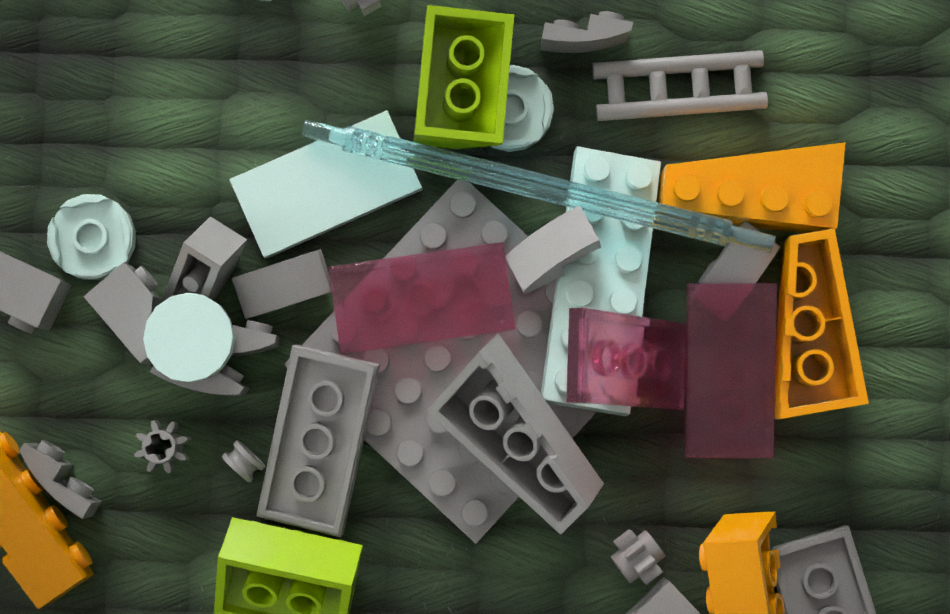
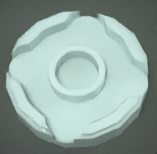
M510 65L503 144L491 146L492 148L507 152L525 150L539 142L550 127L554 111L552 93L543 80L530 69Z
M83 194L67 200L60 207L61 209L56 213L55 218L52 217L48 225L47 245L52 259L66 273L82 280H102L122 263L128 264L135 250L136 230L131 216L119 203L102 195Z
M184 293L171 296L155 307L146 321L143 341L146 355L156 370L172 380L193 383L208 379L224 368L233 353L235 333L231 319L221 305L205 295Z

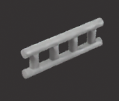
M763 51L592 63L593 80L607 79L609 104L596 105L597 121L767 109V93L752 92L750 68L763 67ZM733 69L736 94L710 96L708 71ZM691 73L693 97L668 99L666 74ZM649 76L651 100L626 102L624 77Z

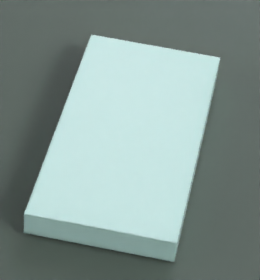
M387 110L229 179L265 259L422 191V186Z

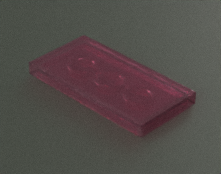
M503 242L329 266L341 355L516 329Z
M687 283L684 456L686 458H774L776 283Z
M569 308L566 402L684 410L685 323L588 308Z

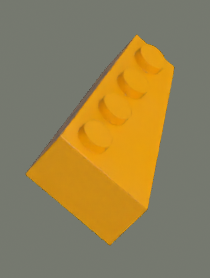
M846 142L668 164L659 176L655 216L736 226L747 221L755 228L803 234L833 228L836 230L838 227Z
M835 228L790 236L782 242L772 419H784L869 404Z
M0 431V548L3 547L7 552V555L2 560L3 564L37 609L52 604L93 576L94 573L89 567L92 564V559L80 542L74 543L65 530L68 527L65 516L55 505L49 506L41 493L44 488L33 476L30 469L26 470L17 457L20 454V449L15 440L7 432L2 433Z
M776 511L724 514L703 544L700 545V565L703 571L708 572L710 584L706 592L707 609L710 614L785 613L784 596L774 593L778 577L777 569L781 568L779 549L770 550L769 541L771 528H777Z

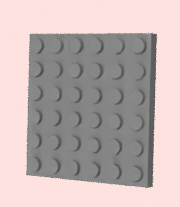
M461 175L302 346L380 364L364 440L476 544L519 496L431 416L427 410L497 333L541 393L556 279L524 295L505 256L526 239L528 235ZM640 338L636 368L653 351ZM288 359L287 362L284 364L287 368H288L289 359ZM548 404L572 438L596 413V411Z

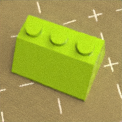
M427 5L413 145L462 149L499 146L503 144L514 14Z
M232 517L218 555L214 614H349L363 545Z

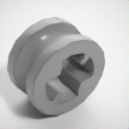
M236 440L233 443V452H225L222 458L238 475L251 483L254 480V471H262L266 466L247 446Z

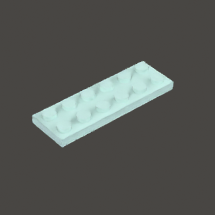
M578 146L574 151L566 212L579 205L581 206L599 238L601 248L562 267L564 275L556 279L541 395L548 404L620 416H628L630 414L660 175V161Z

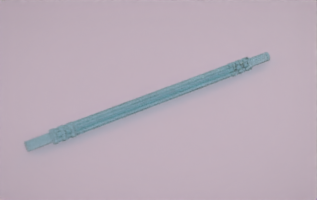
M306 120L302 130L303 137L342 146V150L345 152L570 208L580 205L582 210L725 247L727 243L771 253L776 236L733 226L732 220L357 127L348 126L347 129H342Z

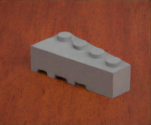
M498 333L477 353L427 410L431 416L560 535L589 508L604 485Z

